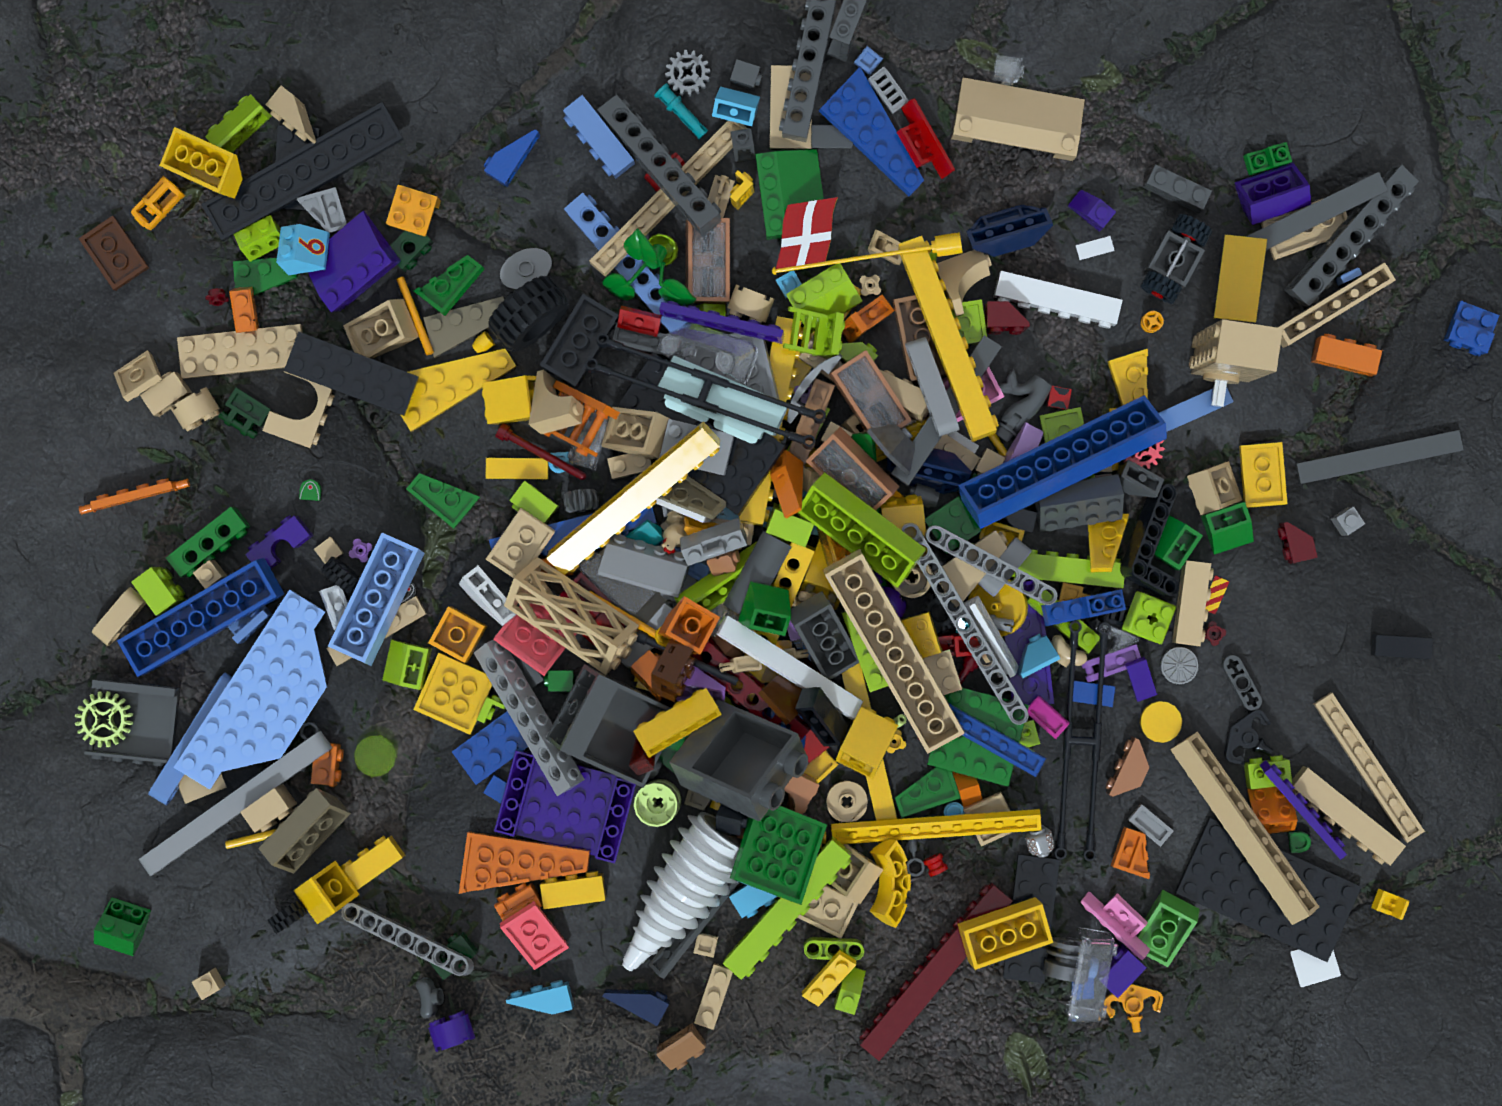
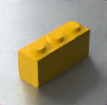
M392 835L387 839L385 836H382L374 842L376 846L369 851L368 848H365L357 854L359 859L353 863L349 860L340 866L356 890L406 856Z
M598 871L586 872V876L579 877L577 874L567 875L565 879L558 880L557 877L545 879L540 884L543 909L605 901L607 898L603 873L598 874Z

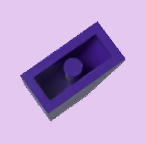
M1080 190L1068 205L1070 209L1099 232L1116 213L1115 210L1101 199L1083 190Z

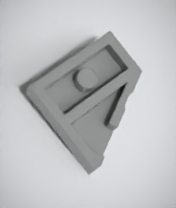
M336 187L297 198V201L325 231L330 233L341 230L347 224Z

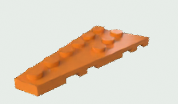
M469 831L466 838L459 894L584 873L588 871L591 850Z

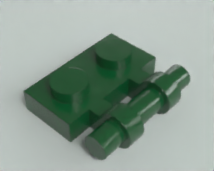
M235 388L225 404L232 410L229 414L221 411L218 418L222 419L227 426H233L238 429L243 436L255 439L258 432L253 430L252 426L255 423L262 427L269 411H272V409L239 388ZM238 414L247 418L245 424L236 419Z

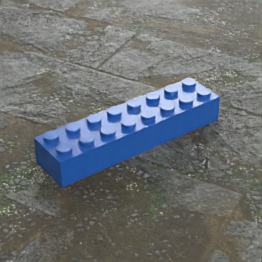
M265 558L257 559L120 638L117 642L136 676L139 677L153 671L284 595V592Z

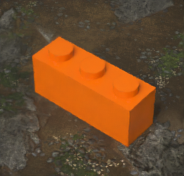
M1324 334L1316 338L1311 362L1366 376L1377 375L1382 350L1376 349L1377 346L1365 343L1362 346L1356 344L1357 341L1352 339L1341 341L1337 340L1335 335Z

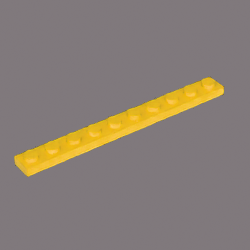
M1040 809L831 824L832 836L841 844L882 842L888 839L911 840L1042 830Z

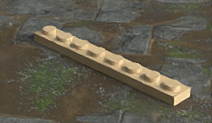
M1330 692L1313 703L1404 841L1408 843L1425 832L1334 694Z

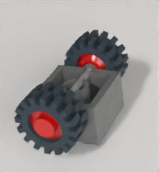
M1179 214L1171 228L1172 232L1168 230L1162 236L1144 270L1148 273L1140 286L1146 293L1169 304H1174L1180 291L1186 287L1205 251L1200 247L1206 245L1213 232L1205 223L1194 219L1192 216L1188 217L1186 214Z

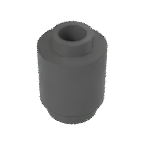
M916 483L915 486L910 487L908 495L921 496L924 507L935 508L940 492L935 491V488Z

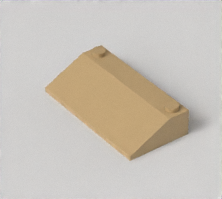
M962 77L951 139L970 143L973 139L1049 152L1053 153V158L1073 161L1078 151L1085 99Z

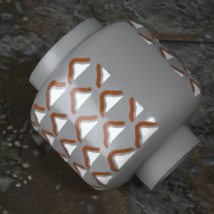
M1041 825L1042 830L1028 831L1025 835L1028 851L1032 855H1037L1041 858L1048 856L1049 852L1055 847L1052 832L1044 825Z

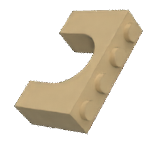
M306 380L313 385L317 392L318 402L314 412L304 419L296 420L269 411L262 431L312 448L313 445L317 446L321 434L317 432L320 425L324 426L328 414H325L327 406L331 407L335 395L332 394L333 389Z

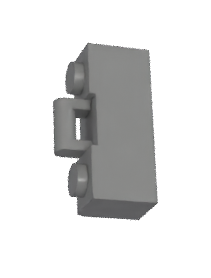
M740 518L680 538L681 552L688 566L748 546L747 534Z

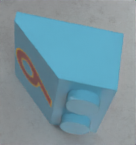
M302 224L281 227L276 263L288 275L325 270L330 233Z

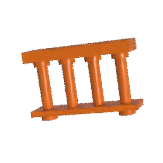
M556 380L553 388L560 391L559 396L572 395L581 404H584L582 423L575 425L569 438L564 436L567 428L545 433L544 435L550 437L553 434L577 447L576 452L586 457L588 453L597 457L598 453L589 449L604 419L607 420L609 416L616 420L620 412ZM597 410L594 422L582 444L576 442L591 413Z

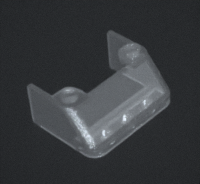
M1079 927L1080 945L1070 1003L1065 1004L1067 1020L1072 1022H1100L1101 1018L1106 1017L1107 1006L1104 1005L1112 956L1116 957L1118 944H1114L1112 933Z

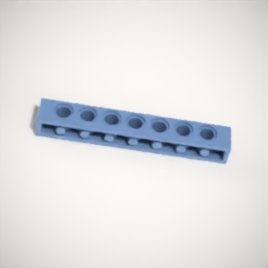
M582 192L564 210L594 246L600 250L620 229L617 226L613 228L609 223L611 220L603 210L599 212L595 207L597 205L596 201L590 195L586 197ZM593 212L595 214L592 221H585V213ZM601 227L608 229V234L605 237L597 235V231ZM629 254L614 268L626 281L630 280L644 263L643 260L634 259L635 266L630 269L626 268L624 262L629 258L634 259ZM646 266L630 285L652 313L661 315L659 311L660 304L666 301L662 297L659 300L651 298V293L661 288L659 285V274L656 273L654 275L649 270V267ZM641 274L649 276V281L646 284L638 283L637 280ZM663 316L661 319V323L672 336H675L689 324V322Z

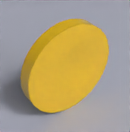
M978 584L971 591L968 600L979 596L989 615L1014 620V626L1007 625L1013 628L1012 633L1017 631L1024 623L1028 612V602L1025 594L1006 584L994 597ZM998 630L1001 636H1007L1012 634L1006 631Z

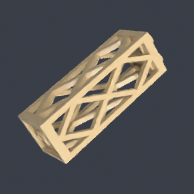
M538 557L514 577L504 604L506 608L605 675L611 669L616 670L621 663V659H626L632 651L630 646L638 637L636 634L639 627L638 624ZM545 581L561 583L569 598L554 595ZM577 593L592 603L581 601ZM529 603L544 606L553 620L537 618ZM568 608L576 609L578 615ZM589 611L605 613L613 628L599 626ZM565 617L574 623H567ZM550 628L561 630L566 639ZM574 633L589 636L598 651L581 648ZM595 658L602 659V663L597 661Z

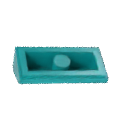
M648 519L625 536L634 540H642L651 545H657L664 539L662 528Z

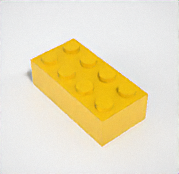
M1036 897L957 924L968 962L974 970L1053 943L1043 904Z

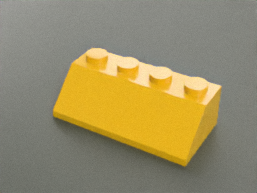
M174 127L159 166L212 191L235 199L243 180L237 155Z

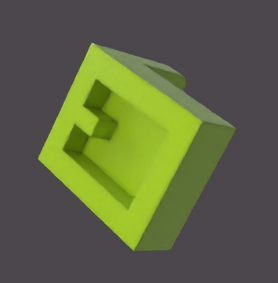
M493 694L492 697H486L478 715V721L485 723L487 719H492L496 710L492 708L493 705L505 709L499 696Z

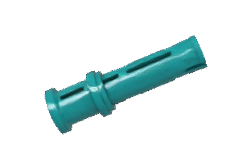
M668 83L664 84L655 93L654 97L659 98L667 106L666 109L668 111H673L698 139H701L708 132V129L684 106L682 98L676 96L671 91Z

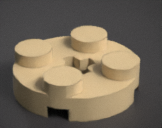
M844 780L830 788L826 803L828 811L833 818L841 822H853L864 815L868 800L862 786L856 782ZM844 796L846 798L852 797V805L850 807L842 805V798Z

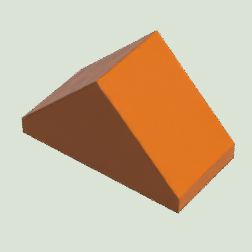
M952 771L963 808L982 800L977 778Z

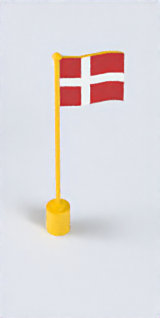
M838 197L790 204L787 206L784 215L781 250L777 265L773 267L772 273L777 275L780 272L931 249L933 253H937V257L961 254L963 251L960 232L935 236V240L931 241L929 246L826 261L831 243L833 212Z

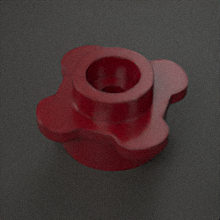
M220 288L209 290L208 295L205 296V299L213 306H220L224 302L229 301L225 291Z
M1211 621L1205 630V639L1209 640L1212 646H1217L1219 641L1226 635V630L1217 626L1216 622Z

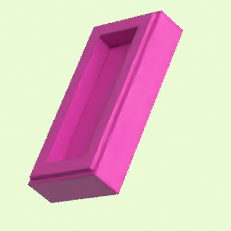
M1037 696L1029 706L1028 715L1055 739L1070 724L1041 696Z

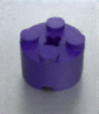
M464 1010L449 1016L450 1020L446 1021L445 1017L429 1023L430 1027L428 1029L436 1052L462 1044L468 1039L476 1038L468 1013L465 1014Z

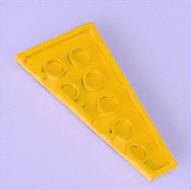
M501 349L408 371V373L418 376L419 380L406 415H401L409 430L413 432L482 389V383L495 381L517 366L508 351Z

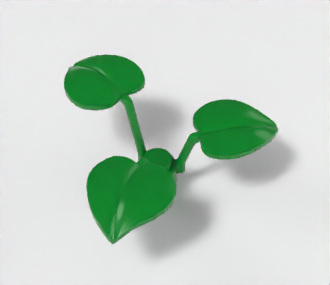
M638 228L625 240L624 249L632 258L643 260V265L628 281L621 274L617 273L609 274L603 280L604 288L612 295L622 300H630L635 296V289L630 284L646 266L651 269L660 267L659 285L661 288L658 292L666 302L674 301L679 306H686L692 304L697 299L679 281L666 279L663 282L664 267L666 265L663 260L667 255V250L660 244L652 246Z

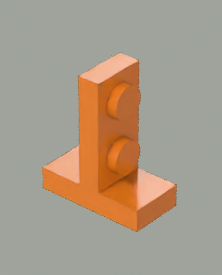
M880 295L845 320L843 336L849 343H853L862 334L892 314L894 309L885 297Z

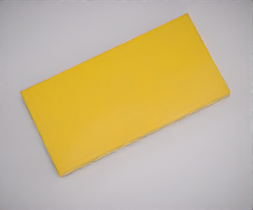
M1233 235L1224 236L1214 318L1256 322L1267 239Z

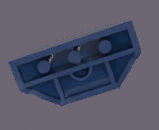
M1018 205L981 216L971 229L969 228L966 232L972 249L995 257L1035 245L1053 226V222L1047 208Z
M934 448L909 486H915L916 483L935 488V491L942 494L952 493L959 490L958 485L970 479L972 471L955 453ZM888 458L886 470L892 473L896 465Z

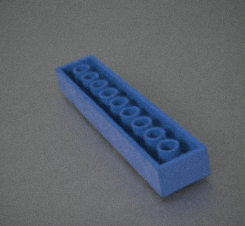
M1144 395L958 485L961 500L979 528L982 529L1167 439L1166 423Z

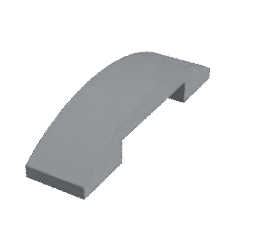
M839 354L830 357L817 365L801 382L790 404L804 407L805 405L799 401L803 393L821 370L829 374L843 356ZM789 409L787 422L791 424L798 415V412Z

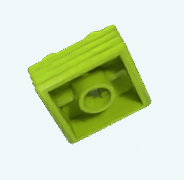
M1136 591L1122 630L1149 641L1163 644L1176 606Z

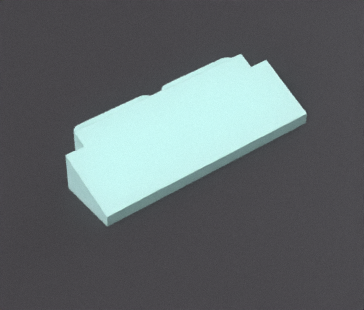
M675 355L671 360L673 363L727 379L730 383L756 391ZM668 366L658 386L682 395L686 394L698 398L705 381ZM712 384L706 398V402L718 405L721 409L778 429L787 411L786 407ZM665 394L663 397L666 399V407L700 422H707L711 418L714 420L713 425L716 429L751 444L761 439L764 432L773 436L777 435L771 431L720 413L715 414L689 405Z

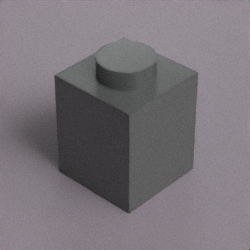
M736 59L730 83L754 91L756 85L760 86L763 74L760 73L759 66Z

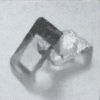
M1098 622V623H1097V626H1096L1095 630H1098V625H1099V623H1101V622ZM1102 625V626H1101V631H1102V632H1105V631L1108 630V626H1107V625ZM1111 626L1108 639L1111 640L1112 636L1114 639L1108 653H1114L1137 643L1140 638Z

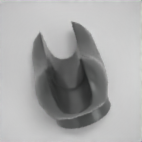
M423 977L416 982V988L421 1000L420 1015L426 1019L437 1013L438 1005H442L444 1002V993L441 988L435 987L434 981L431 978Z

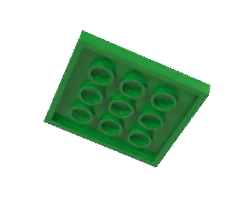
M963 687L962 690L945 695L948 703L1020 743L1025 723L1021 725L1014 724L997 696ZM1024 704L1028 711L1030 705ZM1016 709L1013 712L1015 719H1021L1024 716L1022 709ZM962 735L930 752L927 764L1007 787L1010 784L1014 768L1012 763Z
M779 806L774 811L768 810L761 821H756L749 817L730 879L802 905L827 824Z

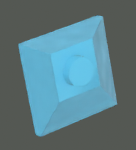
M1039 633L1029 638L1030 642L1025 644L1017 670L1019 677L1024 678L1060 659L1046 635L1041 636Z

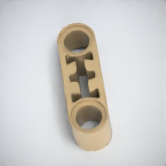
M132 587L128 588L97 623L92 633L107 646L111 645L146 605L145 600Z

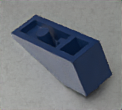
M605 989L602 996L655 1026H658L670 1002L666 994L660 991L655 993L651 990Z

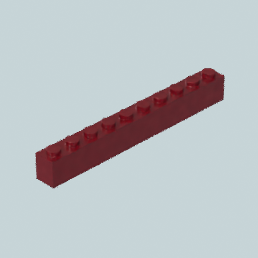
M992 882L989 886L986 884L980 890V897L976 901L972 900L965 909L967 912L963 917L959 916L952 924L954 928L950 933H944L939 940L940 945L928 952L925 963L923 965L919 964L912 973L914 976L910 981L906 980L900 986V993L896 997L892 996L886 1003L887 1008L883 1013L879 1012L872 1021L874 1024L870 1029L865 1028L860 1034V1046L878 1061L884 1057L967 957L957 924L1008 907L1013 902L1008 895Z

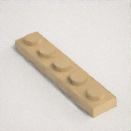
M417 596L400 605L385 638L427 614ZM330 647L326 648L336 666L352 658Z

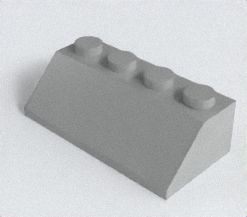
M614 534L606 545L597 575L678 598L686 581L690 566L687 565L680 551L668 554L663 550L662 546H655L642 540H634L621 534Z

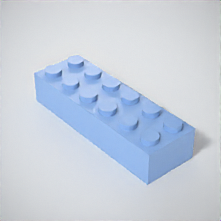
M381 533L328 647L372 666L425 553L414 546Z

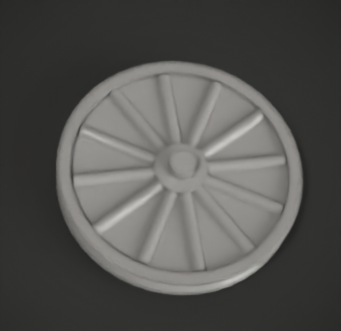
M1174 647L1163 655L1160 666L1163 676L1168 681L1174 684H1185L1196 676L1199 665L1197 657L1191 650L1184 647Z

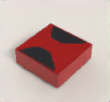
M1052 386L1047 407L1068 410L1072 389Z

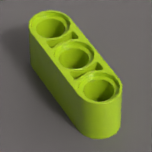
M809 937L803 945L804 953L810 959L831 960L836 954L828 951V947L832 944H837L840 947L839 950L855 960L861 959L864 955L863 944L860 940L854 938ZM811 943L819 946V949L814 953L807 950L808 945ZM858 945L860 951L857 954H851L849 952L850 946Z

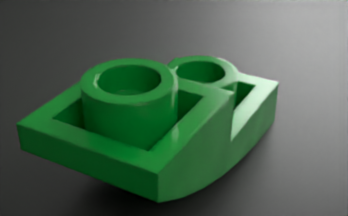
M1287 142L1243 155L1248 175L1267 171L1292 162Z

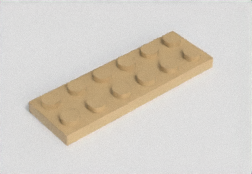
M302 325L258 328L256 331L241 333L231 331L177 337L181 379L285 368L298 331L303 333Z

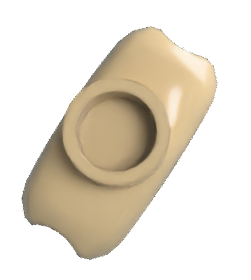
M1055 635L1051 640V644L1060 657L1057 662L1067 668L1070 664L1071 647L1061 635ZM1076 650L1075 666H1082L1087 661V655L1084 651Z

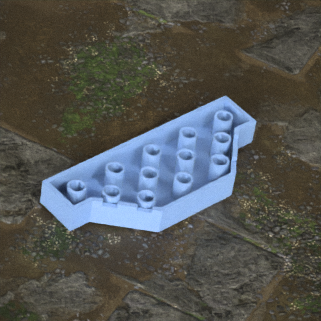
M291 589L288 591L175 764V769L206 788L211 789L223 771L271 761L283 756L327 688L315 628L326 611Z

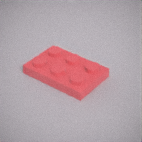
M535 901L499 923L502 931L534 970L569 948L566 940Z

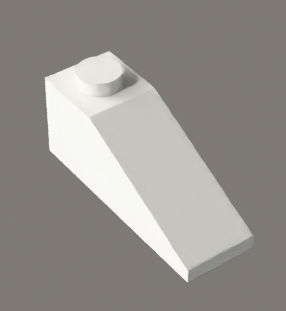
M478 565L462 577L459 585L476 604L503 626L517 615L504 606L506 597Z

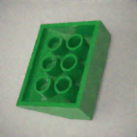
M817 149L755 154L766 240L782 238L783 219L788 205L824 199Z

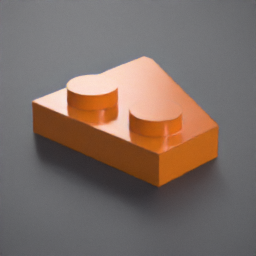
M1124 827L1110 866L1149 879L1150 872H1148L1147 868L1148 853L1145 848L1147 844L1146 834Z

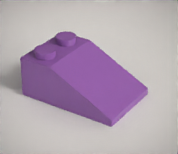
M695 667L691 679L687 678L685 682L686 687L682 696L676 698L677 701L686 700L695 691L707 688L714 701L719 699L725 702L726 687Z

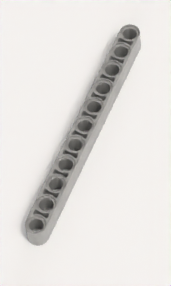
M914 523L905 524L901 530L904 532L907 527H914L917 534L912 539L920 545L927 547V554L921 556L917 564L1010 720L1017 725L1024 724L1028 719V711L955 587L919 527ZM930 563H935L938 566L937 573L933 575L928 574L926 571V566ZM941 581L949 584V589L944 593L937 590V584ZM953 599L960 603L959 608L955 611L948 608V602ZM961 618H968L971 623L968 628L962 629L959 627L958 622ZM973 636L981 638V644L977 647L969 644V640ZM984 654L992 657V661L988 665H983L980 662V658ZM993 673H1001L1003 675L1002 681L999 683L992 682L991 676ZM1003 692H1013V699L1010 701L1003 700ZM1016 709L1024 711V716L1021 719L1013 717V712Z
M321 731L317 732L139 859L140 863L149 876H153L238 816L242 810L275 787L286 782L333 747Z

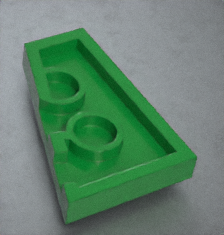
M466 255L448 267L446 272L437 278L433 277L429 280L428 284L422 288L418 287L413 291L442 315L446 316L485 269L469 255Z
M277 258L256 259L251 262L249 260L233 261L235 288L253 286L254 296L297 279L298 274L288 275L276 263Z

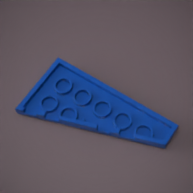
M859 67L820 108L819 112L845 137L852 141L870 161L909 197L924 179L899 138L896 129L864 72Z

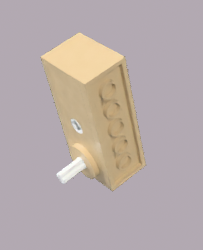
M1222 319L1198 332L1197 336L1194 335L1192 340V348H1195L1194 356L1190 357L1189 368L1192 369L1191 374L1202 375L1204 380L1214 382L1211 405L1224 407L1227 384H1239V381L1251 382L1277 372L1283 328Z

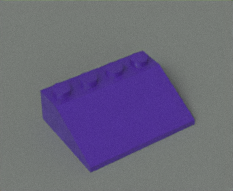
M362 211L329 239L326 269L308 272L319 297L330 312H339L370 288L401 260L366 212Z

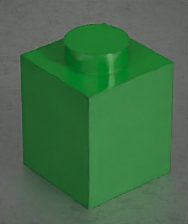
M549 670L548 674L544 676L545 687H548V691H571L573 685H575V670Z

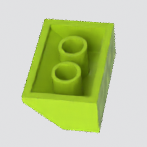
M250 94L241 98L238 106L233 111L229 110L226 112L223 120L218 125L214 124L210 127L205 137L210 143L233 153L272 116Z
M840 263L831 266L786 294L793 307L825 315L836 312L844 314L863 302ZM801 314L800 319L804 324L805 315ZM812 317L810 334L815 331L817 320L815 317Z

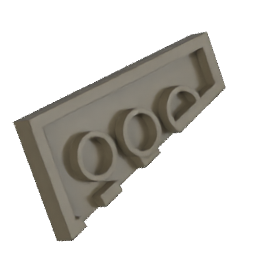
M689 476L681 483L676 482L667 495L658 497L661 500L712 520L726 507V501Z

